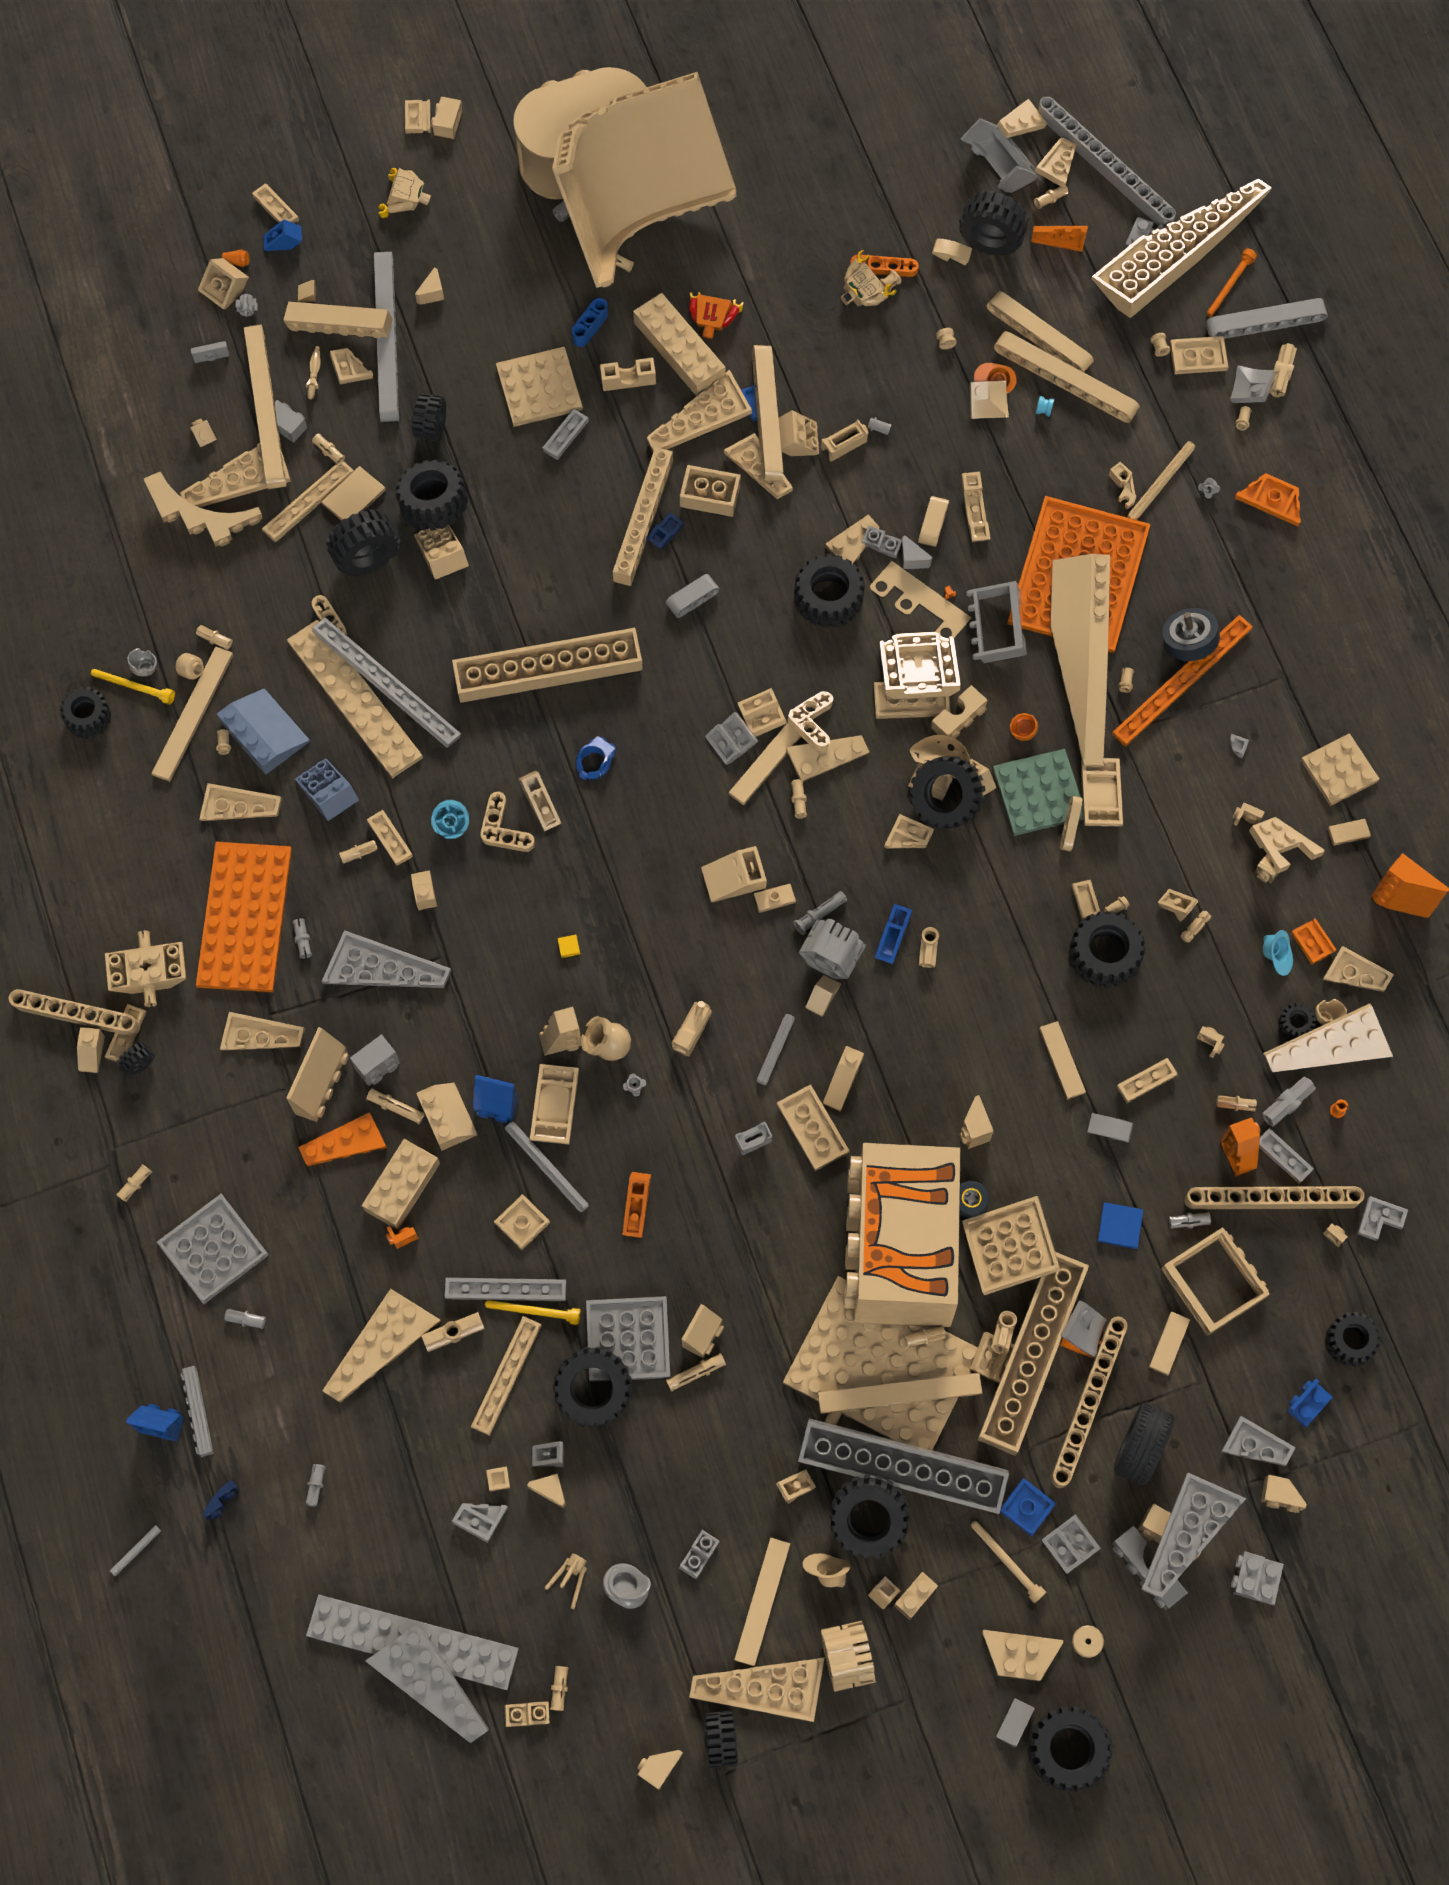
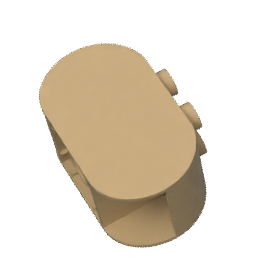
M607 67L593 71L581 70L572 78L560 82L555 80L547 81L540 88L528 93L520 101L514 114L519 170L527 186L545 198L563 199L552 169L557 141L561 132L567 131L572 121L596 106L602 108L610 104L609 100L647 88L636 75L626 70Z

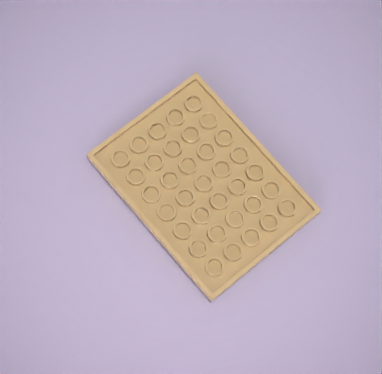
M838 1276L783 1384L819 1402L818 1392L970 1374L972 1371L970 1367L978 1348L946 1332V1338L928 1342V1345L924 1343L908 1348L905 1335L922 1332V1329L926 1331L938 1327L854 1322V1309H844V1287L846 1280ZM958 1397L842 1411V1413L846 1417L890 1440L932 1450Z

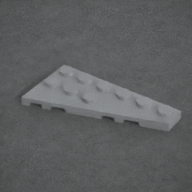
M1187 1473L1141 1590L1161 1599L1246 1498Z
M419 1623L366 1660L368 1664L468 1742H473L489 1730Z

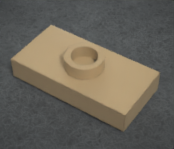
M791 884L754 893L759 913L796 903Z

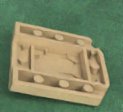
M936 632L896 634L887 642L880 641L886 695L894 699L951 696L960 691L961 685L953 637L949 636V639L940 637V634Z

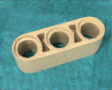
M931 496L918 543L933 547L937 546L949 500Z

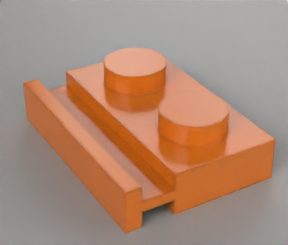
M1316 918L1291 932V935L1311 965L1336 951V948Z

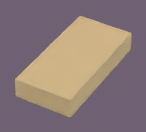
M1365 819L1328 827L1333 846L1368 839L1371 836Z
M1091 880L1073 883L1071 887L1081 919L1086 920L1087 916L1091 914L1097 916L1100 909Z

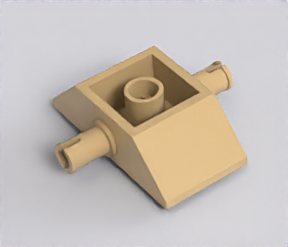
M144 930V934H142V931L137 933L139 948L105 953L108 990L129 994L144 992V1006L151 1007V1004L152 1006L157 1005L155 990L172 988L186 979L182 942L151 946L150 932Z

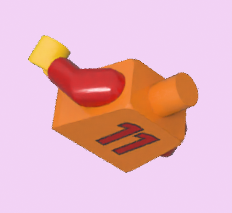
M690 292L689 311L697 325L704 327L702 337L712 339L714 330L722 331L724 327H728L737 314L742 311L743 302L737 305V300L734 299L732 305L731 300L700 295V292H698V296H693V293Z

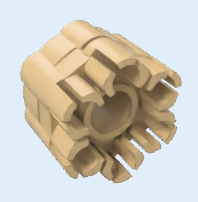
M862 1621L841 1625L842 1630L840 1626L822 1629V1644L834 1692L853 1688L852 1683H854L855 1687L875 1683L873 1662L861 1664V1662L872 1660L871 1653L859 1654L870 1651L869 1643L857 1645L859 1642L868 1641Z

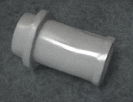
M875 417L870 419L868 428L871 429L870 431L875 430L888 435L891 424L877 420Z

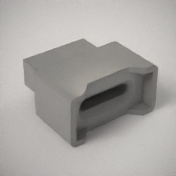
M762 1122L756 1127L736 1134L735 1142L741 1154L745 1155L771 1143L772 1134L766 1122Z

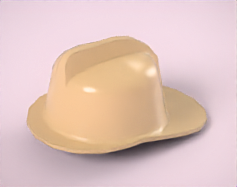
M819 1553L806 1557L803 1561V1568L806 1572L817 1576L820 1583L825 1587H844L846 1573L850 1570V1563L844 1559Z

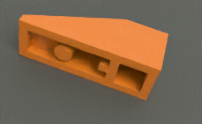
M632 1172L630 1175L622 1235L640 1238L643 1236L651 1174Z

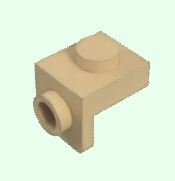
M202 419L192 422L193 427H190V430L200 447L217 440L207 420L202 421Z
M1203 1026L1197 1039L1214 1047L1210 1057L1213 1058L1216 1053L1220 1054L1224 1046L1221 1043L1224 1036L1218 1034L1211 1027Z

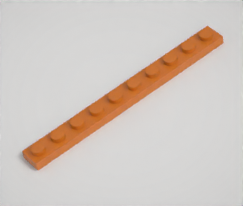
M1238 615L1220 632V642L1210 655L1200 660L1189 661L1117 727L1112 735L1126 747L1246 636L1253 626Z

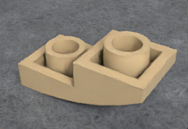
M937 238L932 254L945 261L951 258L966 265L972 248L955 241Z
M548 1702L504 1705L505 1727L550 1723Z

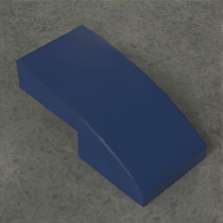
M669 512L660 525L657 524L646 539L659 549H662L684 526V522Z

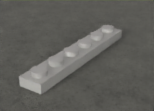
M446 1278L445 1299L566 1301V1280Z

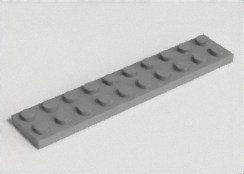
M318 1594L306 1634L307 1637L376 1654L419 1623L453 1676L508 1691L519 1648Z

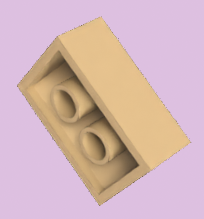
M455 1083L433 1085L416 1093L441 1151L477 1136V1132Z

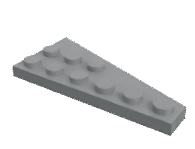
M344 930L322 979V984L444 988L451 973V968Z

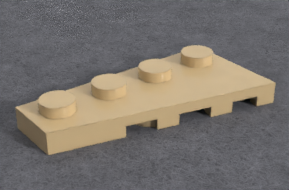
M755 433L724 449L725 455L776 499L793 491V487L784 474L782 481H763L760 443Z
M862 735L830 740L828 749L823 752L816 751L810 744L786 747L795 771L802 781H806L869 753Z
M208 783L199 820L276 817L279 815L282 797Z
M229 1012L220 1050L298 1048L302 1045L305 1028Z

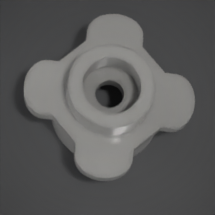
M1207 478L1203 484L1198 486V489L1205 494L1206 498H1211L1214 493L1220 491V487L1212 478Z
M630 1074L627 1083L623 1084V1089L632 1092L633 1096H639L641 1089L646 1086V1081L636 1076V1074Z

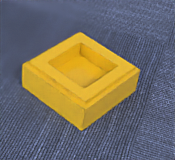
M576 935L557 938L561 958L580 955Z

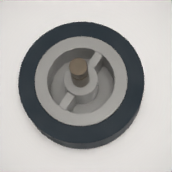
M1188 608L1174 613L1166 620L1162 629L1166 651L1172 657L1182 661L1203 659L1210 655L1220 642L1217 619L1209 611L1200 608Z

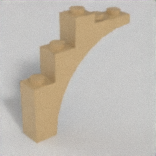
M161 472L144 478L163 522H173L181 515L189 534H199L204 531V528H207L215 546L227 545L232 540L231 532L237 533L243 530L244 526L249 524L251 526L255 525L263 519L259 507L236 513H219L199 508L179 496L166 482Z

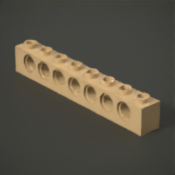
M655 447L613 570L614 582L628 586L632 585L647 541L646 538L649 535L673 464V451Z

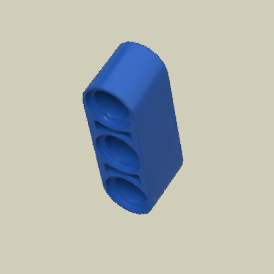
M597 298L593 300L572 328L574 345L578 347L585 346L607 319L608 306L605 299Z

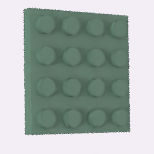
M1065 749L995 765L992 768L1013 836L1065 824L1071 796L1080 797ZM1082 803V807H1081V811H1080L1079 820H1083V819H1084V818H1083V803Z

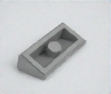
M1014 1699L996 1737L1016 1747L1035 1708Z

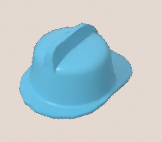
M1280 930L1275 935L1264 936V956L1273 961L1278 974L1282 976L1288 975L1293 967V955L1287 932Z

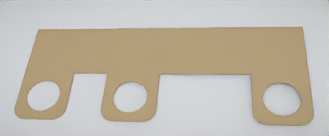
M893 561L888 564L870 585V589L881 597L886 596L896 586L904 592L895 603L897 609L904 614H910L920 603L944 621L935 632L940 634L943 628H949L952 631L951 637L953 639L971 619L969 615ZM880 581L887 584V589L884 592H879L875 587ZM909 599L912 602V607L907 610L903 609L900 606L901 601Z

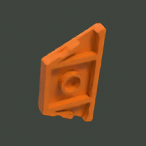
M1265 473L1257 481H1253L1247 488L1237 492L1235 495V499L1297 527L1301 522L1299 516L1300 502L1298 500L1299 488Z

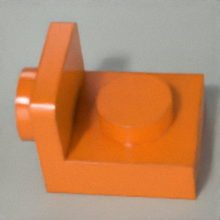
M391 1226L387 1227L389 1233L386 1234L390 1245L395 1244L397 1249L419 1239L413 1227L410 1229L409 1227L403 1228L397 1235H394Z

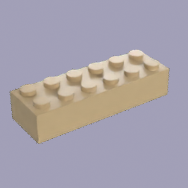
M662 293L633 311L635 325L696 396L703 391H707L717 379L720 380L725 376V366Z

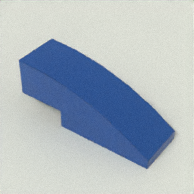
M894 904L875 958L891 964L894 963L913 910Z

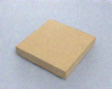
M522 1194L494 1223L523 1250L550 1224V1221Z

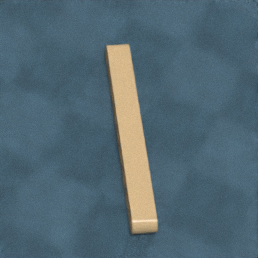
M1003 332L994 345L995 351L1000 355L1123 422L1129 423L1140 408L1139 404L1132 398L1010 332Z
M753 345L752 364L754 386H757V388L755 387L762 477L763 481H782L783 463L772 346Z
M1355 1186L1195 1187L1186 1194L1184 1202L1190 1209H1346L1357 1207L1364 1199V1192L1361 1188ZM1250 1194L1256 1195L1258 1202L1252 1201ZM1270 1194L1276 1195L1278 1197V1201H1272L1270 1199ZM1290 1194L1296 1195L1297 1198H1298V1201H1297V1202L1292 1201V1200L1290 1199V1196H1289V1195H1290ZM1309 1194L1316 1195L1318 1201H1312ZM1329 1194L1336 1195L1338 1200L1332 1201ZM1349 1194H1354L1357 1197V1201H1352L1349 1198ZM1190 1195L1198 1196L1199 1202L1192 1201ZM1210 1195H1216L1219 1198V1202L1212 1201ZM1230 1195H1236L1239 1202L1232 1201Z
M1122 1317L1112 1318L1106 1327L1097 1356L1093 1362L1051 1475V1482L1057 1488L1067 1486L1073 1476L1127 1330V1322ZM1112 1324H1120L1122 1331H1115L1112 1328ZM1105 1342H1112L1115 1345V1349L1108 1350ZM1098 1361H1106L1108 1363V1368L1102 1369L1099 1366ZM1094 1378L1100 1380L1101 1387H1094L1091 1380ZM1086 1397L1092 1398L1094 1406H1087L1084 1399ZM1084 1416L1087 1419V1425L1079 1424L1077 1417ZM1077 1435L1080 1438V1444L1072 1443L1070 1436ZM1070 1454L1073 1457V1463H1066L1063 1455ZM1063 1473L1066 1476V1482H1059L1056 1479V1474Z

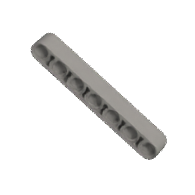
M1316 298L1209 318L1205 323L1209 337L1224 336V339L1316 323L1325 320L1328 314L1323 299Z

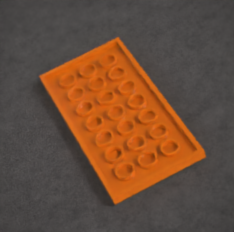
M216 842L196 979L197 988L274 993L292 854L291 846Z

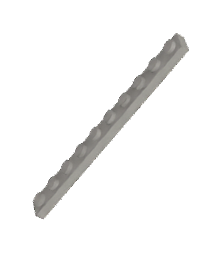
M324 618L312 627V632L445 747L448 748L460 738V732L328 619Z

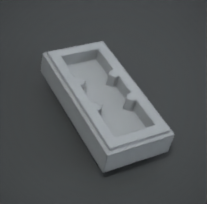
M226 341L191 348L195 363L213 361L230 356Z

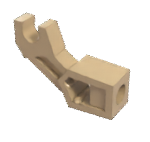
M1119 462L1110 469L1109 477L1119 488H1123L1118 501L1127 500L1125 508L1129 509L1134 505L1136 499L1132 472Z

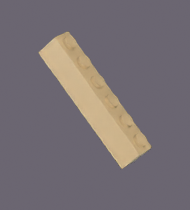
M288 302L284 316L285 324L292 331L302 330L310 333L323 332L325 334L337 333L344 336L349 334L359 337L373 336L374 338H388L393 321L389 311L385 309Z

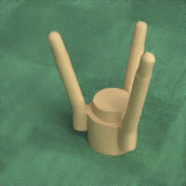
M572 1554L570 1559H566L562 1567L545 1586V1589L548 1590L565 1569L568 1572L560 1585L561 1588L565 1586L571 1574L577 1576L579 1573L571 1609H575L583 1576L587 1570L584 1567L587 1561L576 1554Z

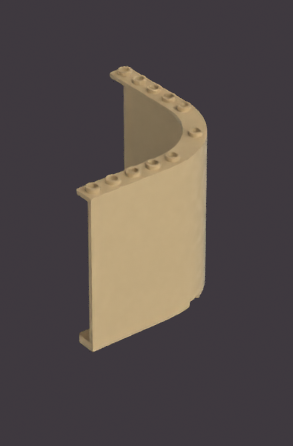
M698 72L621 95L609 100L610 104L602 108L596 106L569 124V129L562 131L558 138L552 169L596 288L601 286L608 287L614 282L618 250L627 238L632 237L638 230L656 221H664L670 216H681L684 212H694L701 207H711L718 202H728L736 197V187Z

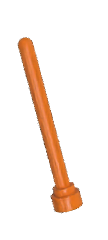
M1247 248L1242 253L1240 264L1207 311L1208 317H1212L1246 266L1252 264L1256 259L1257 254L1252 249Z

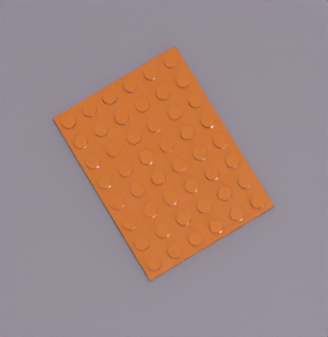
M1045 496L1018 585L1022 604L1019 605L1021 628L1053 637L1050 628L1053 560L1088 554L1110 555L1108 652L1114 653L1150 524ZM1012 609L1007 622L1011 626H1013Z

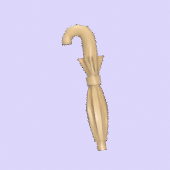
M318 346L315 347L310 360L311 374L306 384L308 399L310 400L314 398L315 389L319 387L316 381L321 363L320 347Z

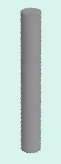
M155 1525L110 1572L114 1576L121 1572L161 1530Z

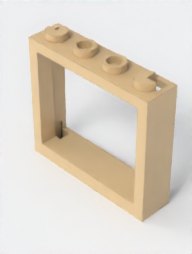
M1224 1228L1219 1229L1166 1263L1161 1269L1207 1336L1269 1295V1290L1265 1286L1266 1283L1259 1280L1254 1266L1247 1263L1244 1252L1241 1248L1236 1247L1233 1243L1232 1235H1229ZM1218 1240L1257 1296L1221 1320L1213 1323L1175 1267Z

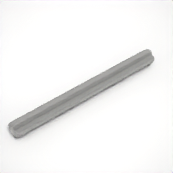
M515 1122L507 1124L505 1130L575 1208L579 1212L585 1211L588 1203Z

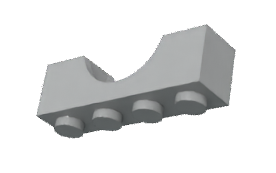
M1133 1526L1112 1543L1114 1545L1113 1550L1119 1558L1123 1557L1128 1563L1126 1566L1133 1575L1137 1574L1141 1579L1140 1584L1143 1585L1148 1573L1143 1559V1551L1147 1541ZM1176 1580L1161 1599L1155 1596L1153 1600L1161 1609L1167 1610L1188 1592Z

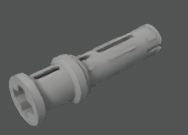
M839 891L813 911H807L806 915L801 919L793 921L794 926L800 934L805 935L806 931L814 926L817 919L821 920L846 902V896L842 891Z

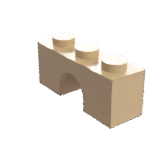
M653 358L635 360V365L628 369L619 368L618 362L600 365L603 391L656 384Z
M971 685L958 697L957 705L963 710V713L953 715L944 709L932 720L931 729L938 735H945L956 739L961 729L969 727L977 715L981 716L986 711L987 699Z

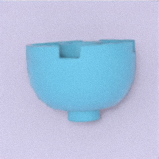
M445 800L434 809L431 816V824L434 831L444 836V838H457L465 832L469 825V813L461 802Z

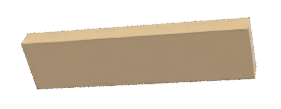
M1058 1021L1040 1027V1033L1066 1099L1085 1094V1088Z

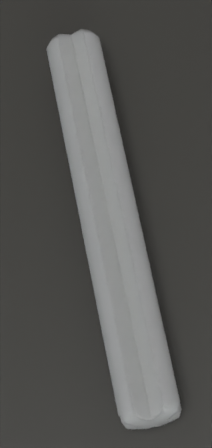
M785 1014L758 1075L757 1082L759 1084L766 1085L795 1019L790 1014Z

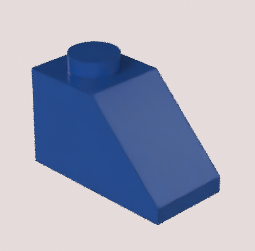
M285 219L263 235L264 250L293 249L302 242L301 226Z

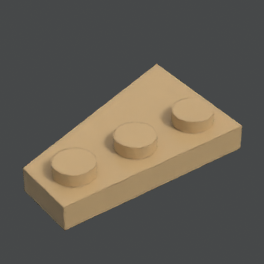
M1027 99L998 122L997 127L1006 138L1044 129L1047 122L1031 101Z
M867 515L827 542L825 547L833 557L840 555L843 560H851L853 565L867 547L862 543L868 526L877 529L880 527Z

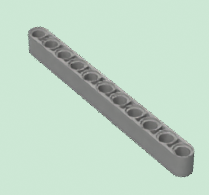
M1043 97L1040 100L1038 112L1047 122V125L1060 137L1076 144L1075 151L1157 225L1162 224L1166 227L1168 223L1174 222L1176 211L1054 99Z
M392 252L374 253L376 309L388 310L393 318L388 338H377L380 421L391 422L399 421L394 265Z

